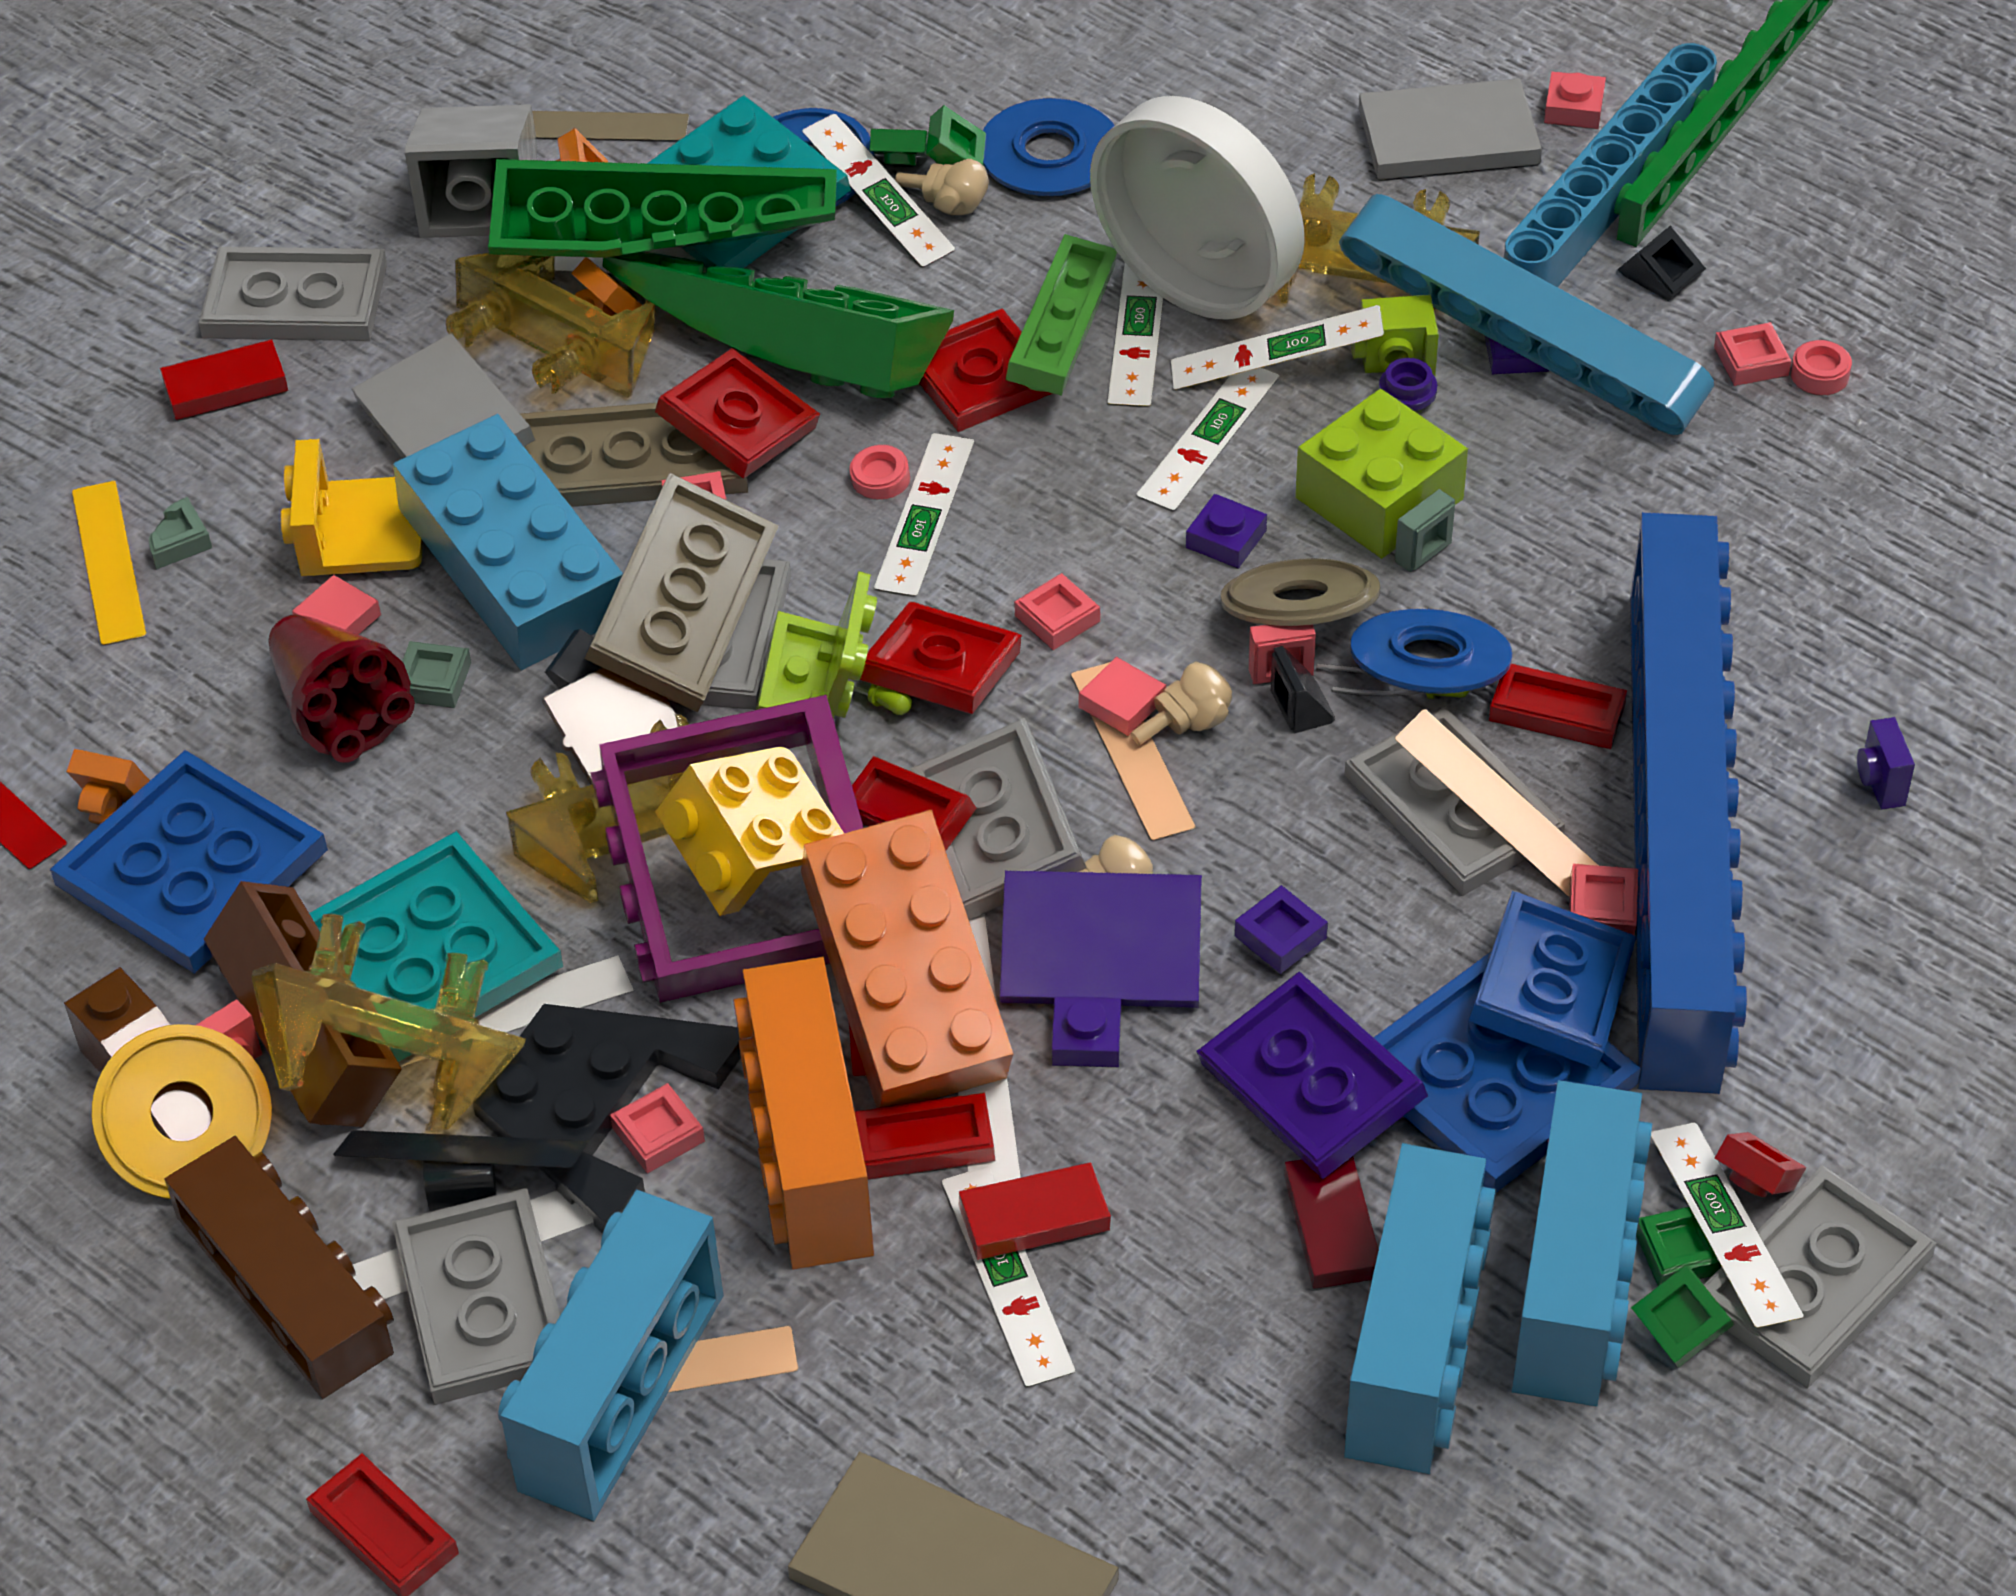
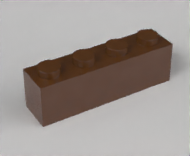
M240 881L204 937V941L239 1002L252 1015L255 1030L309 1124L363 1127L402 1068L294 887Z
M235 1135L164 1178L177 1219L322 1400L394 1354L387 1325L392 1323L394 1318L386 1301L373 1286L365 1290L360 1287L353 1278L356 1276V1272L352 1262L336 1241L333 1240L326 1245L316 1232L319 1231L317 1222L305 1202L299 1196L289 1200L279 1189L282 1187L281 1179L265 1154L259 1152L252 1156Z

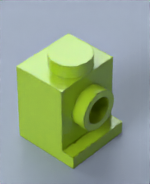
M1431 295L1361 299V309L1376 305L1380 306L1384 332L1383 336L1351 344L1353 359L1362 358L1365 373L1385 372L1387 367L1395 360L1415 358L1428 364L1432 374L1436 376L1439 333Z

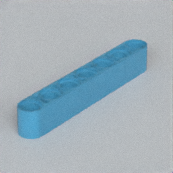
M1685 43L1675 46L1667 53L1508 236L1505 242L1504 259L1556 287L1564 281L1619 216L1614 213V207L1622 187L1626 183H1634L1641 174L1648 155L1652 151L1659 152L1675 122L1678 120L1684 121L1691 113L1699 93L1703 89L1709 91L1714 85L1717 59L1711 49L1704 45Z
M1372 195L1340 238L1339 245L1345 256L1362 269L1412 296L1431 295L1433 307L1664 433L1671 435L1682 434L1714 387V380L1710 373L1694 360L1386 195Z

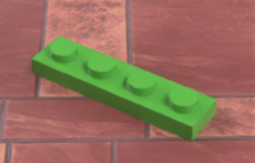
M1064 234L1010 358L1006 380L1025 385L1035 391H1046L1062 396L1115 268L1118 254L1115 248Z

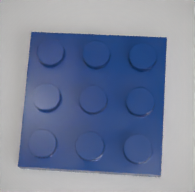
M184 750L50 868L57 887L192 973H195L213 957L204 941V937L240 881L289 887L328 849L322 832Z
M1489 952L1373 1038L1424 1083L1428 1097L1406 1113L1404 1117L1443 1151L1486 1158L1483 1186L1496 1189L1497 1193L1547 1154L1558 1080L1630 1091L1638 1084L1641 1068L1608 1040L1597 1069L1469 1022L1468 1019L1491 953Z

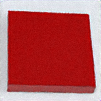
M1003 308L949 329L919 382L957 432L1053 394L1046 391H1035L1025 385L1006 380L1009 361L1022 331Z
M733 348L658 398L655 413L743 479L814 430L820 416L818 411Z
M909 601L869 649L860 680L973 714L1019 655L1022 635Z

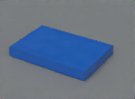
M1512 891L1468 1021L1597 1069L1605 1051L1636 936Z

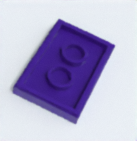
M1005 870L1000 979L1001 1003L1054 1004L1055 996L1121 998V1006L1199 1008L1202 875Z
M1300 971L1196 1051L1201 1064L1322 1179L1428 1097L1424 1083Z

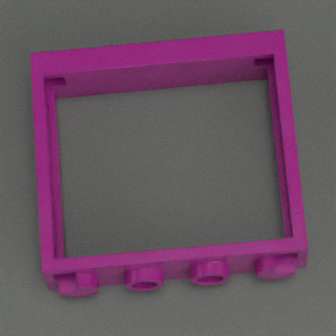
M827 695L599 744L601 770L591 772L594 793L599 808L611 807L615 826L605 828L608 849L613 866L625 863L629 884L619 886L622 905L628 924L640 922L644 942L634 944L637 965L642 983L655 982L660 1003L744 984V969L824 957L825 965L830 964L820 930L814 929L672 962L627 784L685 772L688 766L693 763L775 747L790 749L806 745L819 795L834 816L836 822L844 833L862 829L863 824Z

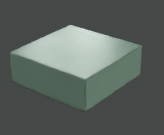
M1439 489L1398 519L1396 563L1412 572L1452 543L1455 499Z
M410 641L402 662L411 681L410 694L413 696L415 703L455 708L471 666L469 648Z

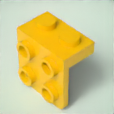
M320 439L295 440L294 465H285L284 467L285 494L287 501H291V508L281 509V531L284 544H294L301 576L408 570L418 567L422 562L423 540L399 510L395 477L328 481Z
M775 747L690 764L655 811L719 916L739 912L770 872L801 866L804 844L844 833L794 754L784 747Z

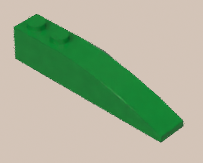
M497 159L488 244L489 255L606 258L661 248L723 243L777 234L834 221L837 169Z
M645 251L603 258L602 262L603 268L645 299L700 332L742 352L790 369L811 373L810 381L826 386H843L845 382L861 385V394L876 398H892L895 396L896 390L919 384L949 330L954 317V310L855 287L836 285L834 290L807 289L808 279L785 276L783 279L757 278L754 282L755 270L738 267L707 268V273H703V261Z

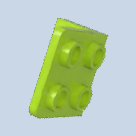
M857 572L838 626L778 611L772 628L756 710L827 695L833 719L834 716L846 717L854 689V682L848 681V679L860 680L868 653V644L862 643L863 634H860V631L864 633L869 632L877 605V597L867 594L871 574Z

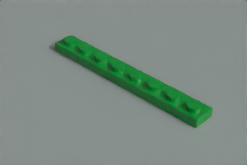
M1776 0L1772 4L1766 20L1758 31L1753 29L1748 33L1741 52L1734 60L1728 59L1725 61L1715 84L1709 91L1703 89L1699 93L1688 117L1684 121L1678 120L1675 122L1659 152L1652 151L1648 155L1639 177L1633 184L1626 183L1620 190L1614 207V213L1619 215L1616 240L1634 247L1641 243L1830 8L1833 0H1782V2Z

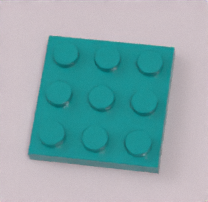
M745 95L738 98L647 163L837 169L836 201L851 191L846 173ZM797 229L723 243L683 246L681 248L697 261H703L706 269L709 267L745 268Z
M457 831L309 913L398 1062L563 967L561 950Z

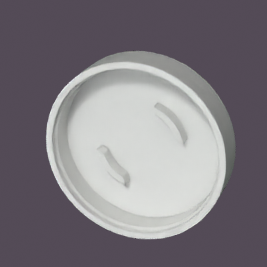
M1157 97L1143 102L1110 129L1096 146L1090 167V184L1093 202L1102 227L1110 242L1129 268L1147 286L1172 304L1207 318H1241L1259 309L1297 271L1304 250V225L1293 188L1280 165L1267 148L1247 128L1228 114L1209 104L1187 97Z

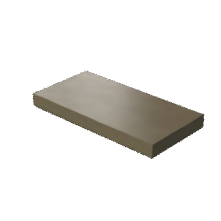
M657 402L520 413L530 425L535 438L533 442L524 446L571 507L657 500L662 489L661 480H666L669 473L677 477H685L720 471L725 494L748 492L747 477L744 479L655 413Z
M669 473L584 659L698 712L706 698L779 525Z
M860 1451L788 1565L789 1579L826 1596H1110L1119 1580V1567Z

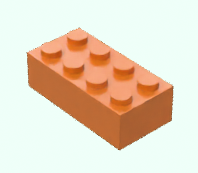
M932 810L804 844L801 866L802 878L876 1108L929 1101L1006 1079L1013 1051Z
M824 957L744 969L746 997L733 999L740 1039L738 1042L744 1079H747L749 1089L748 1099L753 1130L757 1134L759 1145L758 1155L763 1186L767 1190L769 1201L768 1211L774 1245L788 1244L792 1270L874 1256L867 1172Z

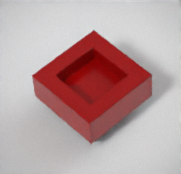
M1750 1132L1727 1134L1714 1159L1732 1169L1729 1175L1732 1182L1760 1197H1766L1768 1192L1779 1194L1794 1191L1807 1168Z

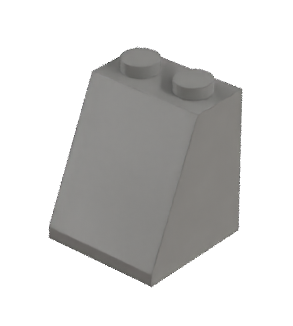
M531 104L421 109L405 145V157L420 238L486 236L490 234L496 160H537L538 146Z

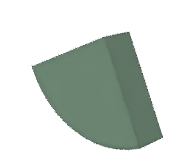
M188 497L173 503L163 512L164 519L149 537V547L156 570L212 548L209 533Z

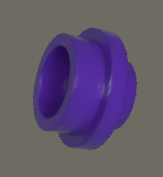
M1415 358L1395 360L1387 367L1379 381V389L1381 388L1413 411L1426 408L1435 400L1437 395V380L1432 374L1431 368L1425 362Z

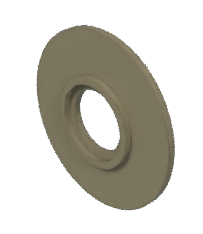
M1317 558L1284 560L1255 567L1232 579L1221 591V604L1224 610L1232 616L1252 623L1275 626L1319 624L1349 617L1371 606L1380 596V582L1370 571L1343 561ZM1295 589L1326 591L1318 597L1306 600H1286L1275 596L1281 592Z

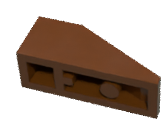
M121 967L64 1002L80 1051L100 1073L111 1057L131 1039L154 1028L171 1025L157 1005ZM177 1082L164 1087L155 1096L151 1105V1117L155 1127L162 1135L171 1140L189 1141L195 1139L207 1130L212 1121L213 1108L208 1095L200 1087L191 1083Z

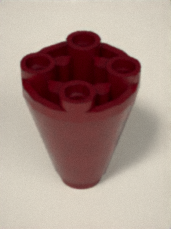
M302 615L286 616L273 626L269 634L268 643L269 653L298 734L316 751L331 755L339 762H352L363 752L382 743L399 724L406 722L411 717L415 707V700L410 694L411 681L404 663L384 644L321 620Z

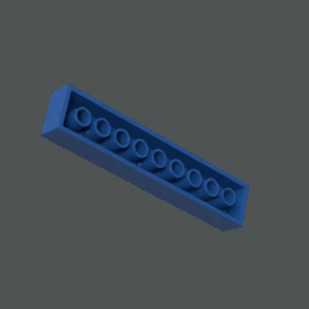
M1642 512L1630 593L1634 869H1638L1636 987L1638 1066L1641 1068L1638 1089L1720 1094L1725 1067L1736 1068L1739 1049L1738 1027H1744L1746 1019V986H1737L1736 974H1734L1742 973L1745 938L1743 932H1735V925L1732 920H1740L1743 887L1742 880H1733V873L1730 868H1738L1741 836L1740 829L1731 828V822L1728 820V817L1735 818L1737 815L1739 785L1738 778H1729V772L1726 769L1734 768L1737 747L1736 729H1727V723H1725V719H1732L1735 684L1734 681L1725 680V676H1723V671L1730 672L1733 636L1721 630V625L1729 624L1731 610V588L1720 585V579H1727L1729 542L1718 541L1717 516Z

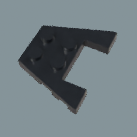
M543 1004L472 1098L475 1116L498 1137L588 1141V1145L573 1167H537L555 1183L556 1191L571 1205L577 1203L593 1218L594 1226L603 1233L610 1217L615 1212L622 1213L636 1189L645 1192L642 1177L593 1156L612 1129L610 1114L632 1102L658 1065H662L719 1090L741 1059L738 1028Z

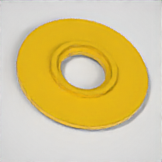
M189 1024L167 1025L154 1028L124 1044L111 1057L100 1074L93 1094L91 1111L95 1140L110 1167L131 1186L147 1194L165 1199H171L164 1180L165 1177L235 1135L252 1156L262 1152L269 1134L272 1117L269 1088L260 1067L253 1057L240 1044L223 1033L210 1028ZM177 1082L191 1083L200 1087L208 1095L212 1103L213 1116L209 1127L202 1135L189 1141H175L165 1137L157 1130L151 1117V1105L155 1096L164 1087Z

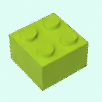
M1380 388L1298 446L1295 498L1383 559L1396 549L1398 519L1439 489L1455 499V505L1464 499L1468 448Z

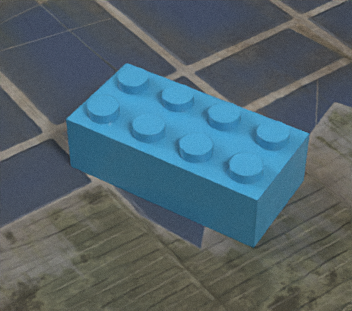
M499 414L493 415L393 463L399 510L521 671L559 652L574 630L582 629L590 635L597 632L623 573Z
M1558 1080L1524 1300L1512 1393L1597 1407L1602 1379L1616 1381L1629 1300L1627 1299L1637 1244L1635 1239L1644 1191L1645 1165L1647 1164L1652 1123L1639 1121L1642 1093Z
M1402 1143L1350 1379L1344 1458L1430 1474L1435 1447L1449 1449L1456 1413L1455 1401L1457 1390L1462 1386L1468 1352L1467 1340L1469 1330L1473 1329L1480 1291V1287H1478L1481 1270L1484 1271L1491 1236L1490 1224L1496 1189L1483 1187L1486 1158Z
M637 1189L622 1213L615 1212L610 1217L602 1234L601 1249L589 1268L582 1267L576 1273L569 1288L566 1307L555 1324L548 1323L542 1329L535 1344L531 1365L521 1381L514 1380L510 1383L501 1399L498 1418L502 1422L507 1444V1457L511 1462L517 1492L595 1521L724 1296L713 1217Z

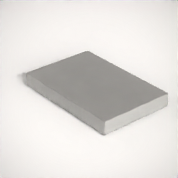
M1520 78L1359 93L1358 109L1376 176L1379 180L1537 165L1541 163L1542 148Z
M218 247L199 320L202 338L370 341L387 267L385 249Z
M452 333L352 388L357 403L402 459L496 414L500 415L523 446L535 440L530 425Z
M764 559L702 705L756 710L773 624L778 611H783L791 579L790 561Z
M1446 707L1431 714L1564 834L1565 824ZM1400 732L1345 761L1344 776L1462 896L1527 859L1398 743L1395 737Z
M1025 718L909 769L911 772L968 795L976 806L974 813L946 850L968 920L1003 905L1005 870L1078 872L1087 868Z
M1821 1165L1757 1230L1801 1309L1803 1318L1759 1328L1755 1327L1723 1267L1704 1286L1735 1324L1727 1330L1729 1333L1808 1389L1933 1257L1936 1242Z
M527 1188L392 1221L434 1405L506 1387L514 1380L521 1381L533 1361L535 1344L542 1329L548 1323L555 1324L560 1317Z

